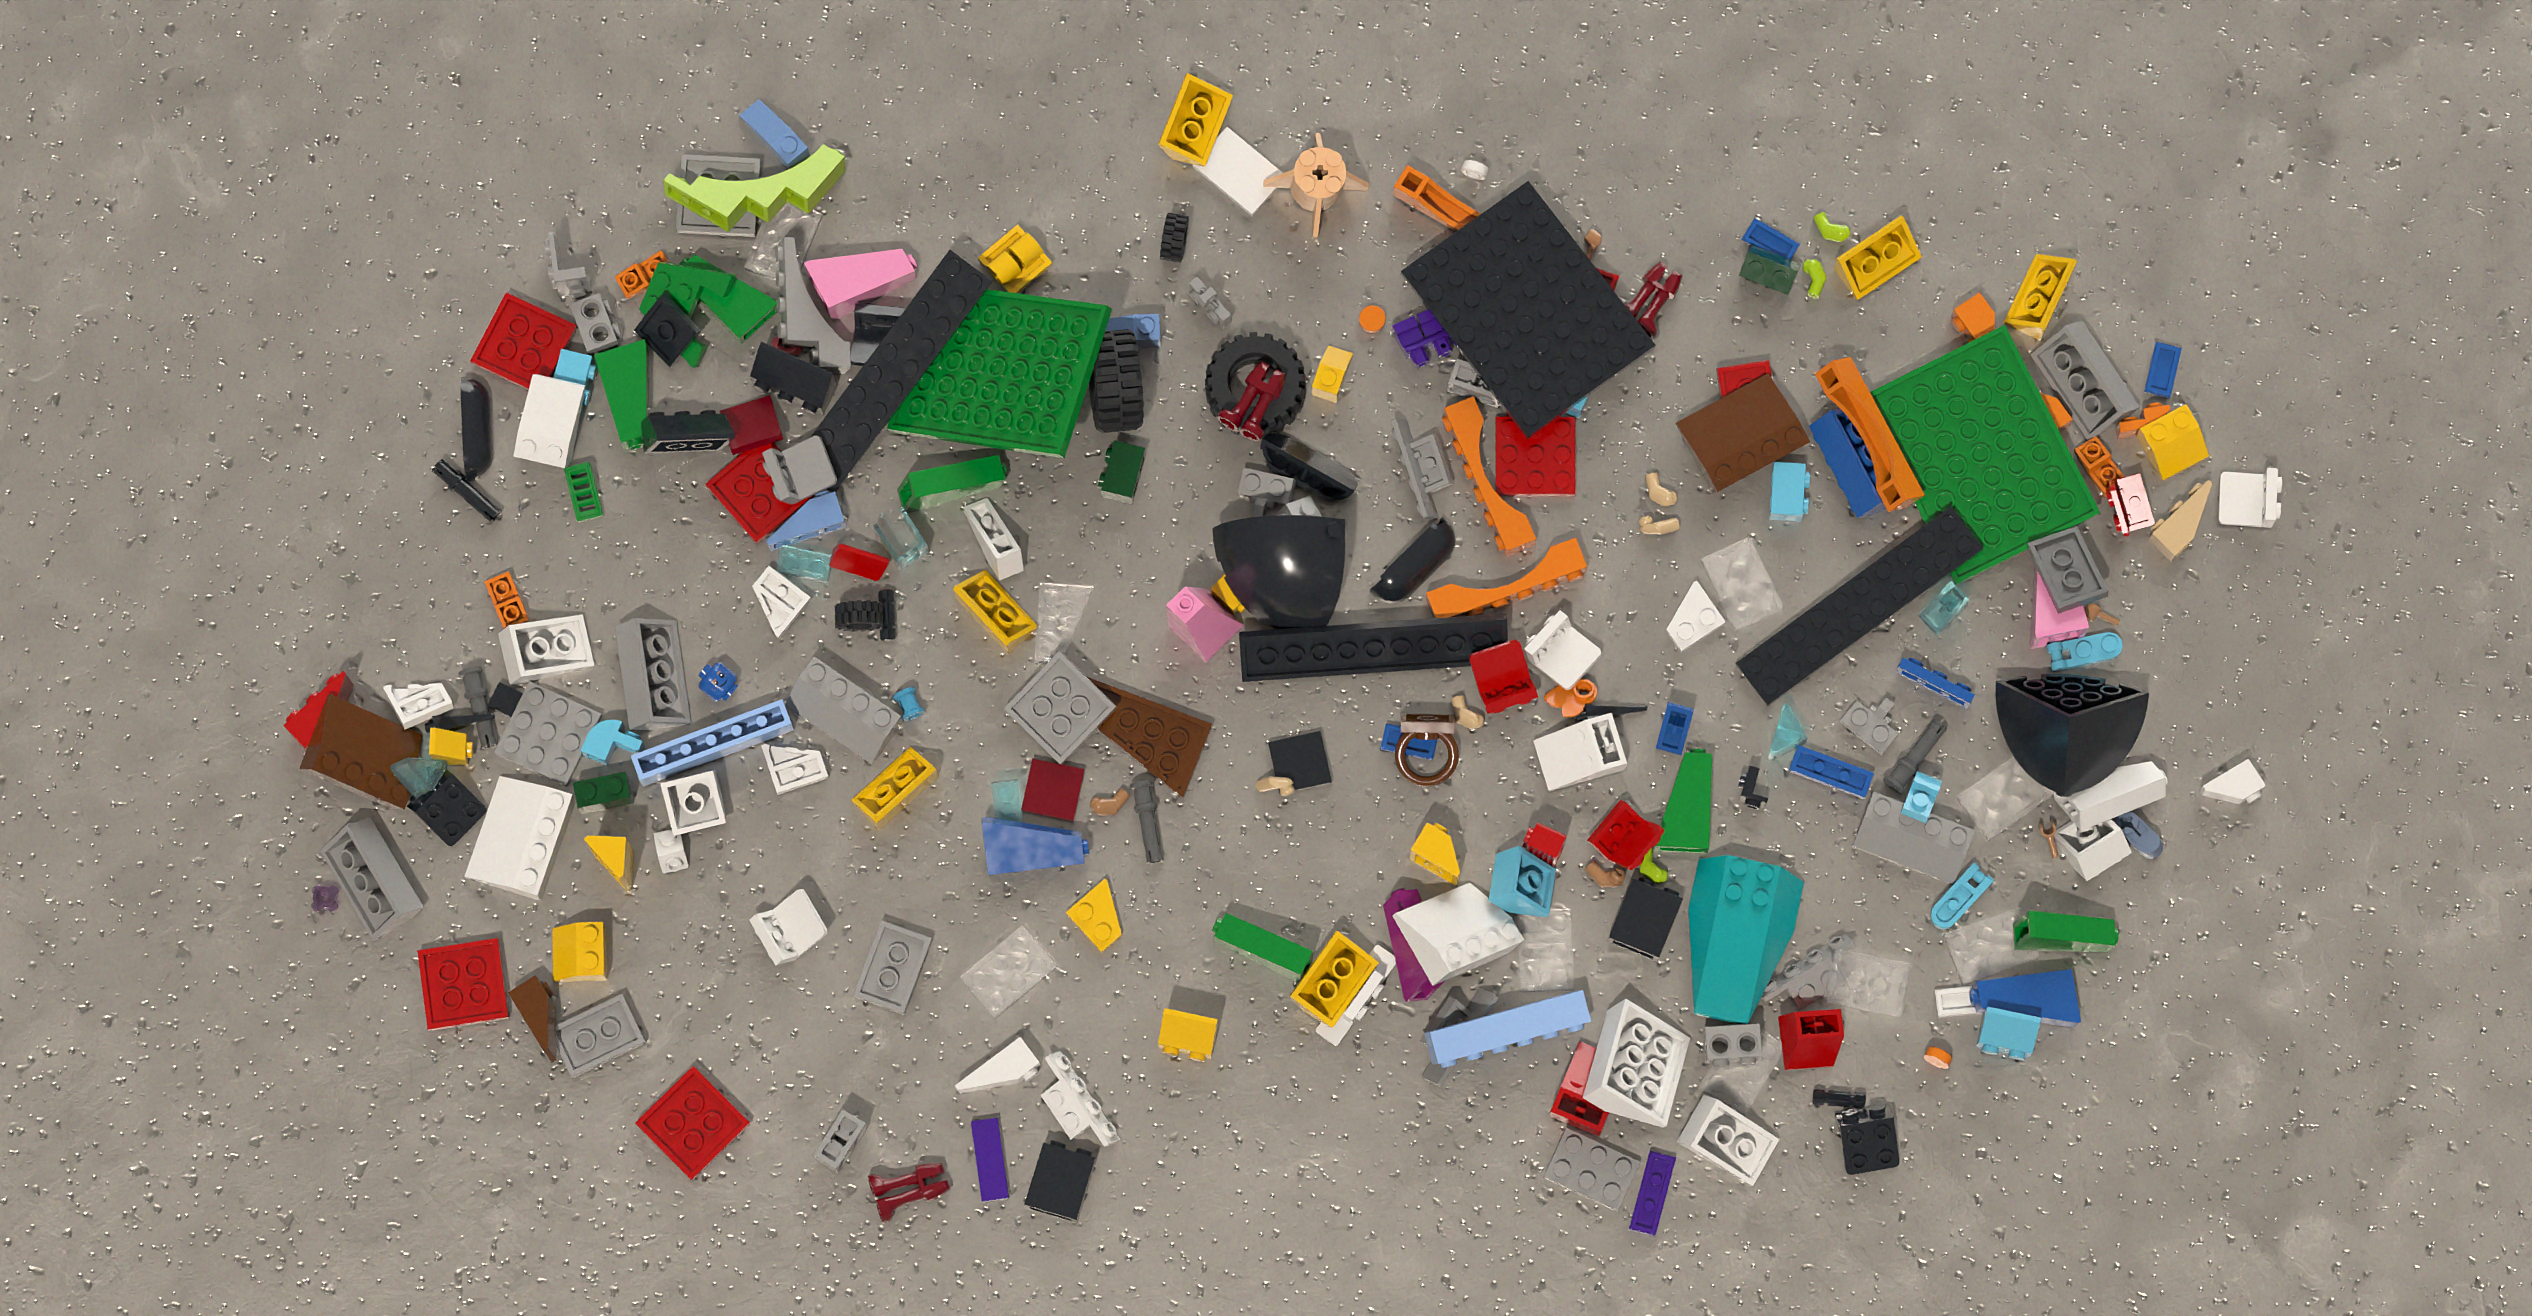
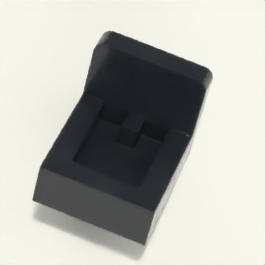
M1749 765L1748 772L1742 771L1738 787L1743 788L1739 801L1745 802L1744 806L1759 810L1760 807H1766L1768 798L1753 794L1760 768Z

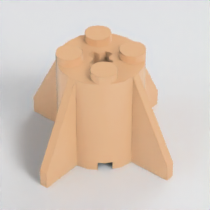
M1315 133L1314 148L1301 153L1294 169L1265 179L1263 187L1290 188L1293 199L1303 209L1313 212L1312 238H1318L1321 211H1325L1334 205L1340 198L1342 190L1368 191L1369 183L1347 172L1341 155L1329 148H1324L1320 133Z

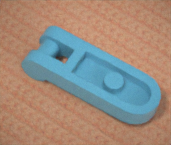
M2112 632L2046 645L2047 652L2051 654L2053 661L2050 663L2052 672L2113 660L2119 656L2123 648L2120 637ZM2068 651L2070 659L2063 660L2061 652Z
M1975 862L1931 910L1930 919L1936 928L1946 930L1954 926L1995 881L1990 875L1986 876L1979 870L1981 867ZM1971 878L1979 883L1976 889L1968 883Z

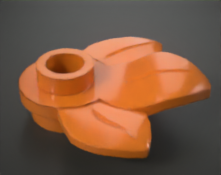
M1580 679L1570 690H1565L1557 684L1558 687L1549 691L1544 696V700L1552 707L1562 708L1563 717H1574L1583 711L1585 704L1589 705L1595 701L1597 688L1587 679ZM1587 692L1588 695H1580L1579 693Z

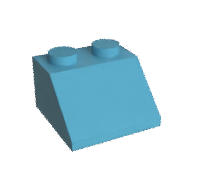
M1520 846L1497 853L1489 901L1508 913L1547 917L1550 913L1556 869Z
M1987 1007L1982 1014L1976 1047L1982 1048V1052L1992 1055H1998V1051L2008 1053L2009 1058L2016 1060H2025V1057L2030 1058L2033 1053L2041 1018Z

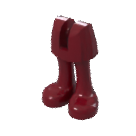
M1661 261L1642 278L1644 282L1642 288L1635 298L1625 305L1636 319L1638 312L1652 293L1655 294L1651 304L1637 321L1651 340H1654L1657 336L1655 325L1657 314L1668 299L1675 298L1683 276L1674 270L1665 281L1664 286L1658 283L1668 268Z
M1264 362L1257 365L1245 379L1247 387L1236 407L1231 411L1221 410L1217 416V419L1223 425L1237 432L1248 408L1257 394H1259V400L1251 416L1240 429L1242 436L1257 442L1264 436V432L1260 428L1264 413L1272 400H1278L1286 375L1276 370L1269 382H1264L1270 369V365Z
M942 1163L917 1165L915 1171L894 1178H881L878 1174L867 1176L874 1198L898 1188L918 1185L914 1189L895 1196L877 1199L876 1206L881 1222L883 1224L890 1222L893 1212L905 1204L923 1199L929 1203L951 1190L948 1180L927 1185L926 1180L945 1173Z

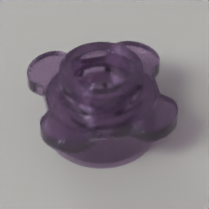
M316 885L313 887L314 902L311 904L312 909L315 912L321 910L336 911L338 908L336 903V895L339 893L338 888L334 885L330 887ZM324 896H327L326 901H323Z

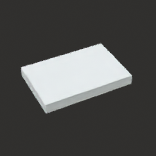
M1228 127L1216 138L1206 166L1202 167L1193 164V168L1252 217L1278 189L1277 187H1263L1264 180L1282 174L1278 168Z

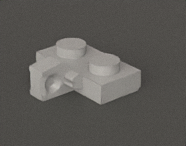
M1197 276L1189 282V290L1191 291L1189 296L1197 305H1201L1208 310L1206 315L1215 325L1219 323L1225 328L1231 323L1232 318L1229 311L1217 299V293L1211 286L1207 288Z
M1243 467L1237 493L1251 496L1250 503L1254 504L1251 517L1266 516L1268 507L1274 508L1275 502L1285 505L1291 503L1296 480Z
M1888 698L1878 708L1872 705L1869 709L1859 701H1856L1840 720L1843 726L1881 756L1899 735L1898 732L1888 725L1891 719L1887 715L1895 705Z

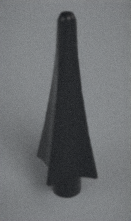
M1585 704L1583 711L1579 715L1574 716L1575 722H1581L1612 713L1613 718L1646 711L1648 707L1646 705L1601 706Z
M495 714L432 716L433 722L425 723V731L427 734L430 733V728L457 731L470 725L494 719Z

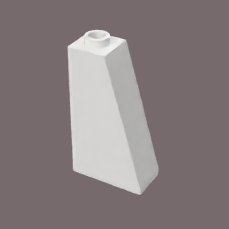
M2151 761L2117 767L2114 772L2095 786L2074 793L2070 797H2061L2054 792V799L2080 831L2166 797L2168 781L2164 771L2159 770Z

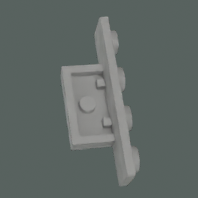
M1395 418L1392 420V434L1399 443L1401 449L1400 458L1404 466L1407 467L1410 476L1408 477V483L1415 492L1417 510L1423 518L1435 520L1438 518V514L1431 493L1453 484L1438 435L1431 434L1414 442L1408 422L1404 419Z
M1845 934L1833 937L1826 946L1809 952L1805 959L1797 964L1785 967L1781 974L1771 978L1761 999L1766 1002L1787 989L1795 1006L1799 1010L1845 982L1834 959L1855 947L1854 941Z
M1479 988L1468 1006L1465 1007L1457 999L1449 996L1426 1032L1486 1016L1493 1009L1499 997L1492 992ZM1423 1035L1420 1041L1427 1047L1425 1036ZM1430 1062L1423 1072L1422 1078L1437 1086H1441L1454 1065L1441 1068V1064H1432Z

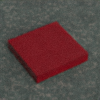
M770 395L720 410V414L725 413L735 434V438L729 443L732 455L783 440Z
M1032 758L1021 812L1074 822L1085 769Z

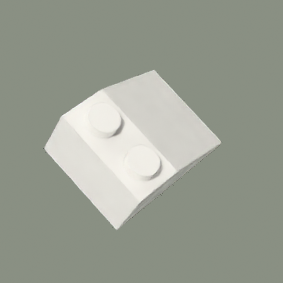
M533 374L517 433L514 457L566 468L572 462L585 385Z
M583 614L509 625L498 633L510 685L537 681L595 666Z
M1703 1095L1677 1142L1703 1159L1753 1186L1780 1139L1718 1099Z

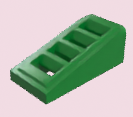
M590 462L564 468L577 523L603 517ZM586 473H587V476H586V477H582V478H578V479H574V480H573V478H572V477H574V476H578V475H582V474H586ZM590 484L588 488L575 490L576 486ZM592 494L593 498L578 501L577 497H582ZM595 504V509L580 511L581 507Z

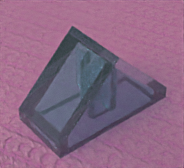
M1950 581L1918 616L1937 635L1967 608L1970 600Z
M1787 704L1783 705L1767 760L1774 761L1793 751L1798 745L1806 744L1808 739L1791 707Z
M408 757L390 765V770L416 798L435 788L448 763L446 760Z

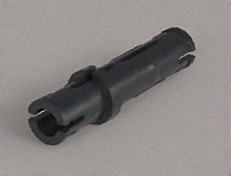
M444 459L439 460L435 467L432 468V472L448 485V489L451 492L455 491L483 515L488 522L492 523L499 517L498 514H501L502 510L471 485L463 473L455 471Z

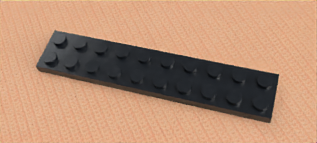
M952 250L947 252L811 435V437H821L837 477L836 484L827 488L830 492L836 493L993 283L991 279Z
M1949 507L1736 662V666L1765 705L1769 707L1983 551V548L1953 508Z
M1506 613L1239 632L1242 682L1471 666L1469 656L1472 653L1508 642Z

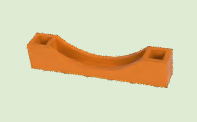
M1409 165L1406 166L1394 185L1393 196L1455 232L1481 214L1456 199L1431 178Z
M1980 292L1953 310L1951 322L1959 333H1964L1968 339L1967 343L1995 330V312ZM2039 392L2059 432L2069 427L2072 418L2056 397Z
M1847 357L1833 360L1814 373L1826 396L1847 415L1864 440L1874 466L1876 490L1887 511L1892 512L1907 508L1925 496L1852 358Z
M1474 396L1445 407L1444 417L1441 418L1446 432L1451 431L1454 437L1452 446L1456 455H1462L1465 462L1462 468L1467 480H1473L1476 488L1472 490L1477 503H1483L1486 510L1483 513L1485 522L1488 527L1493 526L1496 536L1493 538L1499 551L1503 550L1506 557L1535 546L1536 537L1527 516L1502 500L1485 476L1479 451V441L1484 419Z
M1573 538L1551 546L1535 569L1509 585L1491 589H1472L1448 584L1426 592V601L1433 618L1483 615L1484 610L1492 607L1494 610L1504 608L1509 605L1508 601L1516 598L1519 601L1526 600L1532 597L1535 591L1541 589L1544 592L1553 590L1559 586L1558 583L1565 580L1569 582L1577 581L1584 577L1583 574L1587 571V565L1577 539Z

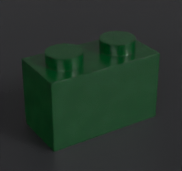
M1752 245L1747 253L1739 276L1789 295L1801 264Z
M1114 440L1113 447L1107 448L1104 463H1108L1106 473L1101 472L1098 481V488H1101L1102 497L1133 504L1146 456L1144 447Z
M626 772L573 782L577 808L581 815L634 804L630 781Z

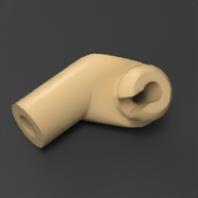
M1658 473L1645 475L1648 494L1652 501L1666 507L1677 502V494L1674 491L1660 486Z
M1644 516L1638 521L1641 527L1639 529L1644 534L1662 535L1678 531L1680 527L1677 518L1653 523L1651 516Z
M1464 696L1451 698L1455 719L1459 724L1468 729H1476L1483 726L1484 717L1480 713L1476 714L1467 709Z
M1270 776L1259 779L1256 782V789L1259 792L1279 788L1282 796L1294 793L1293 781L1289 778Z

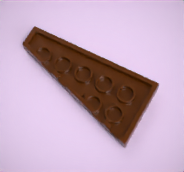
M1087 677L1117 706L1114 712L1097 730L1179 797L1184 799L1212 729V724Z

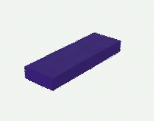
M998 1117L971 1121L982 1203L1009 1199Z
M1654 1151L1649 1152L1629 1230L1652 1237L1656 1236L1676 1157Z

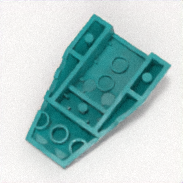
M1731 855L1698 860L1688 907L1693 1011L1695 1015L1740 1025L1749 1023L1794 933L1804 886L1802 880L1781 866Z

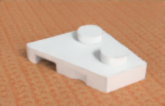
M770 566L766 568L752 586L778 639L782 637L811 601V597Z
M1696 580L1690 587L1666 632L1682 653L1725 625L1726 622Z
M442 683L425 686L410 684L408 689H392V685L383 687L384 693L404 730L431 719L432 716H437L454 709L453 703Z
M770 744L761 745L778 795L829 778L820 751L798 750L793 747L783 748L770 746Z

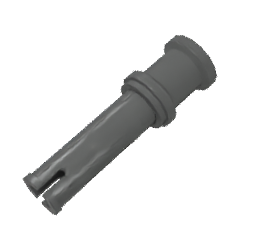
M472 667L458 673L459 677L463 679L466 690L464 698L470 701L473 715L489 713L485 699L488 690L484 688L480 674L482 667ZM491 720L477 723L476 727L481 749L489 748L487 737L491 747L497 746L498 742L496 741Z
M1933 719L1905 757L1899 758L1895 769L1889 776L1883 778L1884 783L1893 791L1903 794L1905 791L1904 786L1912 776L1915 777L1916 772L1919 771L1918 766L1944 732L1947 731L1946 726L1941 727L1943 724Z
M1152 780L1130 784V790L1134 791L1136 803L1134 812L1139 814L1147 864L1164 861L1156 823L1155 811H1157L1158 806L1153 799L1152 786H1154Z

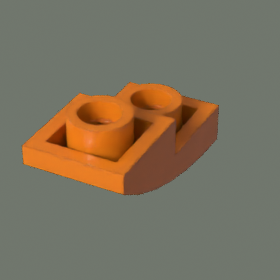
M660 250L642 263H635L615 276L627 299L647 291L658 262L670 263L664 251Z
M2151 403L2146 405V408H2143L2140 420L2137 417L2122 419V422L2116 428L2117 439L2137 435L2141 427L2168 414L2170 405L2162 406V403Z
M2097 436L2074 449L2077 458L2104 498L2107 497L2106 489L2110 488L2109 481L2124 477L2111 460V454Z
M509 571L484 581L504 629L509 625L529 621Z

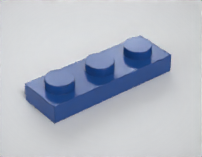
M1903 657L1897 668L1896 673L1968 709L1975 694L1971 693V688L1959 682L1954 684L1948 681L1945 674L1937 670L1931 672L1923 668V664L1914 658L1906 659Z
M1800 745L1797 747L1788 771L1861 799H1865L1874 775L1871 771Z

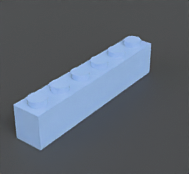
M781 699L631 755L639 780L644 787L791 732L794 729L784 702Z
M1577 990L1424 1033L1432 1064H1441V1068L1456 1065V1059L1465 1056L1467 1061L1483 1057V1051L1492 1050V1054L1508 1050L1507 1045L1517 1042L1518 1047L1534 1043L1533 1038L1542 1035L1543 1040L1559 1036L1558 1031L1568 1028L1569 1033L1584 1029L1583 1024L1591 1022L1584 992L1583 990Z

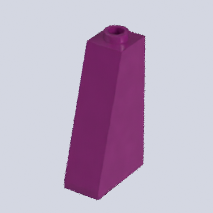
M1400 888L1391 893V897L1383 904L1403 997L1405 1002L1428 1000L1445 981L1434 986L1431 984L1392 916L1399 911L1423 902L1418 889L1406 890L1405 888Z

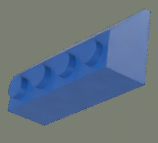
M1841 409L1830 410L1809 425L1814 440L1821 448L1826 463L1831 467L1837 483L1843 490L1850 503V508L1856 517L1870 516L1886 509L1876 490V477L1870 453L1858 430Z

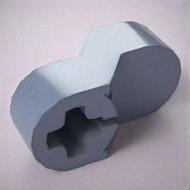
M2131 811L2116 817L2115 824L2122 829L2127 842L2138 853L2147 859H2154L2161 855L2164 847L2162 840L2140 817Z

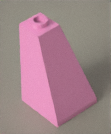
M903 249L810 260L804 263L807 276L832 322L853 312L856 303H870L916 279L915 269L918 268L912 255L906 256Z
M2035 566L2030 649L2046 647V645L2054 642L2084 637L2089 629L2083 605L2058 614Z
M1185 586L1166 605L1168 627L1206 663L1244 626L1206 588Z

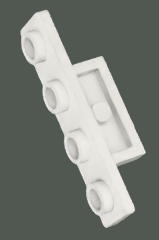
M1376 945L1369 954L1379 964L1335 1026L1330 1028L1321 1022L1316 1028V1033L1334 1046L1339 1045L1357 1019L1359 1021L1363 1019L1369 1010L1367 1004L1372 997L1377 999L1385 987L1382 983L1396 965L1394 955L1380 945Z
M1060 1051L1045 1057V1060L1059 1081L1041 1094V1097L1070 1140L1078 1137L1091 1126L1105 1147L1117 1143L1120 1138L1117 1135L1115 1126L1106 1119L1101 1111L1100 1104L1091 1097L1086 1089L1085 1082L1072 1069L1070 1060Z

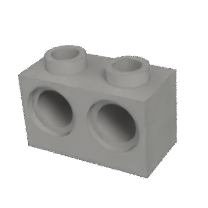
M600 293L570 303L588 355L594 357L595 354L620 347L617 339L622 337L617 323L611 324L608 315L613 313L608 299L602 301ZM589 309H599L597 316L593 318L586 316ZM600 332L608 333V337L604 341H596L595 337Z
M1457 359L1448 382L1447 391L1466 398L1474 396L1475 401L1498 408L1499 402L1471 365L1466 361Z
M1760 1024L1705 1027L1706 1064L1713 1063V1067L1729 1066V1062L1740 1061V1065L1748 1066L1755 1065L1756 1060H1761ZM1743 1039H1748L1754 1044V1049L1750 1052H1745L1740 1048L1739 1042ZM1715 1041H1722L1726 1044L1727 1051L1721 1054L1716 1053L1712 1048V1044Z
M842 1109L814 1153L815 1159L839 1174L868 1128L866 1123Z

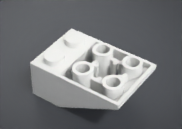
M1612 713L1584 720L1533 740L1548 792L1626 770L1627 761Z

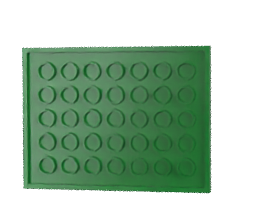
M987 289L891 418L887 430L903 435L1065 458L1112 309L1102 304Z
M2005 325L1870 392L1925 495L1915 502L1925 524L1932 521L1949 507H1952L1983 548V551L1951 573L1956 586L2028 551L2027 543L2076 527L2101 514Z

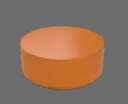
M1367 306L1359 315V324L1368 333H1377L1385 325V313L1378 306Z
M1931 1046L1927 1048L1924 1059L1936 1067L1948 1069L1952 1056L1940 1048Z

